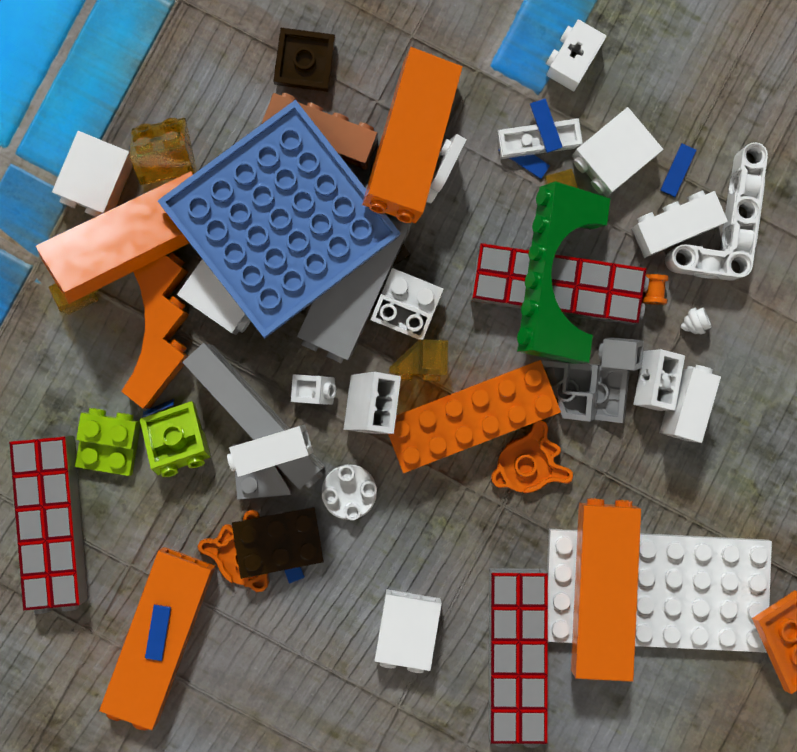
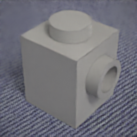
M615 337L603 339L598 352L599 359L602 360L601 367L625 370L642 368L644 340Z

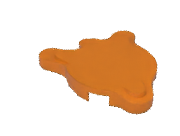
M540 420L533 423L530 431L525 436L513 440L502 449L497 467L491 475V481L498 488L507 487L518 492L532 493L551 482L570 483L573 479V472L569 468L555 464L554 458L560 454L561 448L548 439V425L545 421Z
M249 510L244 514L243 520L260 517V514L256 510ZM225 524L217 538H205L199 542V552L210 556L217 563L221 574L230 583L234 582L250 587L255 592H262L268 587L269 573L240 578L231 524Z

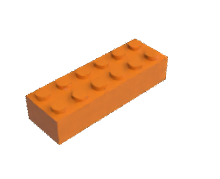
M541 360L400 413L396 415L394 434L388 435L402 472L406 473L561 413L543 364Z

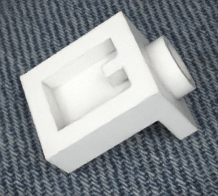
M293 374L291 402L333 404L336 395L334 377Z

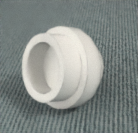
M696 307L690 309L688 315L684 318V323L681 324V328L687 332L691 331L694 334L700 335L705 334L707 329L712 328L704 307L698 310Z

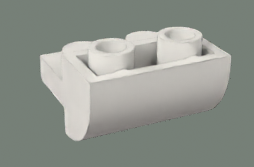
M392 268L371 320L423 341L443 288Z

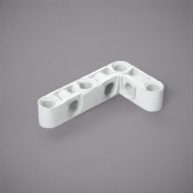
M757 142L750 143L738 151L734 157L725 211L728 222L724 223L720 251L705 249L702 245H680L669 251L665 257V264L670 271L694 275L700 278L729 281L747 276L751 272L758 239L768 158L767 150L762 144ZM746 153L753 155L755 159L754 164L747 160ZM739 206L746 209L747 218H743L739 214ZM677 252L685 256V265H680L677 262ZM732 260L739 263V273H735L732 270Z

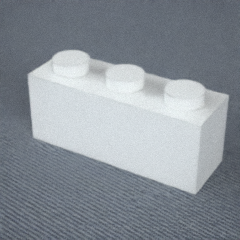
M702 190L689 196V202L680 205L677 201L663 207L664 213L654 216L653 212L639 217L637 219L639 223L631 229L644 258L728 222L715 191L705 195Z

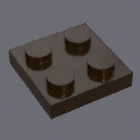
M281 27L273 79L274 85L329 92L336 40L335 34Z

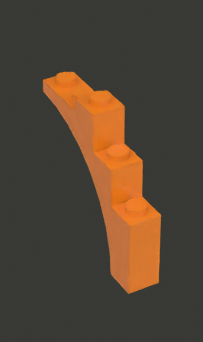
M172 252L169 256L165 255L133 272L140 286L145 308V333L141 354L133 374L121 392L143 409H150L182 369L184 366L182 362L189 356L185 353L187 348L176 339L170 341L171 337L190 315L183 310L186 306L183 302L173 295L170 299L168 298L188 273L182 267L185 262Z

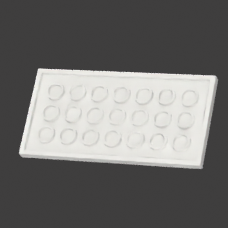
M549 529L547 557L548 642L572 643L578 530ZM640 533L635 646L767 653L752 618L769 607L772 541L765 539Z

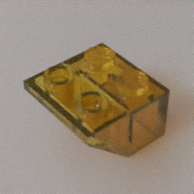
M168 118L161 123L152 125L147 123L141 124L132 129L129 157L140 185L177 178L190 171L192 174L195 173V159L185 118Z
M419 339L389 367V374L401 376V380L412 381V375L423 376V381L439 382L441 376L447 375L448 340Z

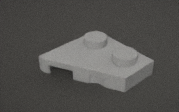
M276 465L239 477L235 471L237 500L291 495V489L289 485L287 486Z

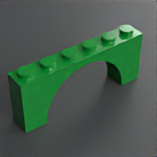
M556 181L539 187L536 196V216L532 225L533 238L529 249L528 274L525 278V297L521 306V326L517 335V352L571 364L590 362L593 335L575 327L561 311L552 287V265L559 245L573 230L577 228L591 230L607 226L611 198Z

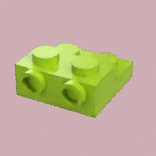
M193 401L140 418L150 468L157 475L171 477L178 473L179 468L187 465L189 468H197L205 464V459L211 458L206 436L201 429L196 405Z
M89 408V412H82L76 440L79 441L75 467L132 476L141 428L140 421L133 420L134 415L117 412L116 417L107 416V410Z

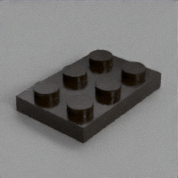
M315 507L231 522L241 579L324 562Z

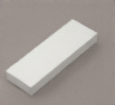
M579 118L554 122L563 147L555 151L575 149L583 144ZM537 124L497 131L501 159L546 153Z

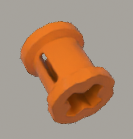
M646 274V277L649 278V285L645 298H642V303L651 305L667 304V299H665V283L669 280V276Z

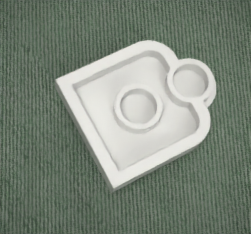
M456 134L449 140L446 138L441 145L426 202L431 204L444 186L467 139Z

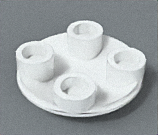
M347 464L333 469L326 476L322 485V499L325 507L334 516L345 520H356L367 514L373 507L377 496V487L373 477L367 470L357 465Z

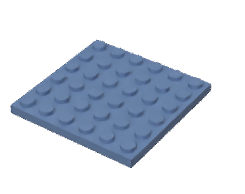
M296 100L158 200L164 211L264 339L401 235L385 213H375L369 207L362 205L366 188Z

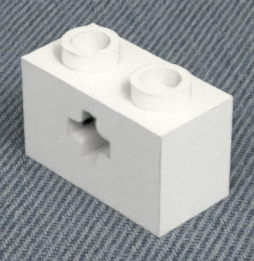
M578 19L573 28L568 26L563 33L560 41L564 44L559 51L554 49L546 63V65L550 66L546 76L574 92L604 42L606 35ZM573 51L577 53L575 58L570 56Z
M662 349L643 351L642 368L639 371L633 405L657 411H675L685 355Z

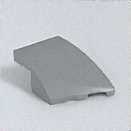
M543 361V367L547 371L552 384V390L558 400L561 415L564 419L589 422L593 420L625 422L630 370L601 367V365Z

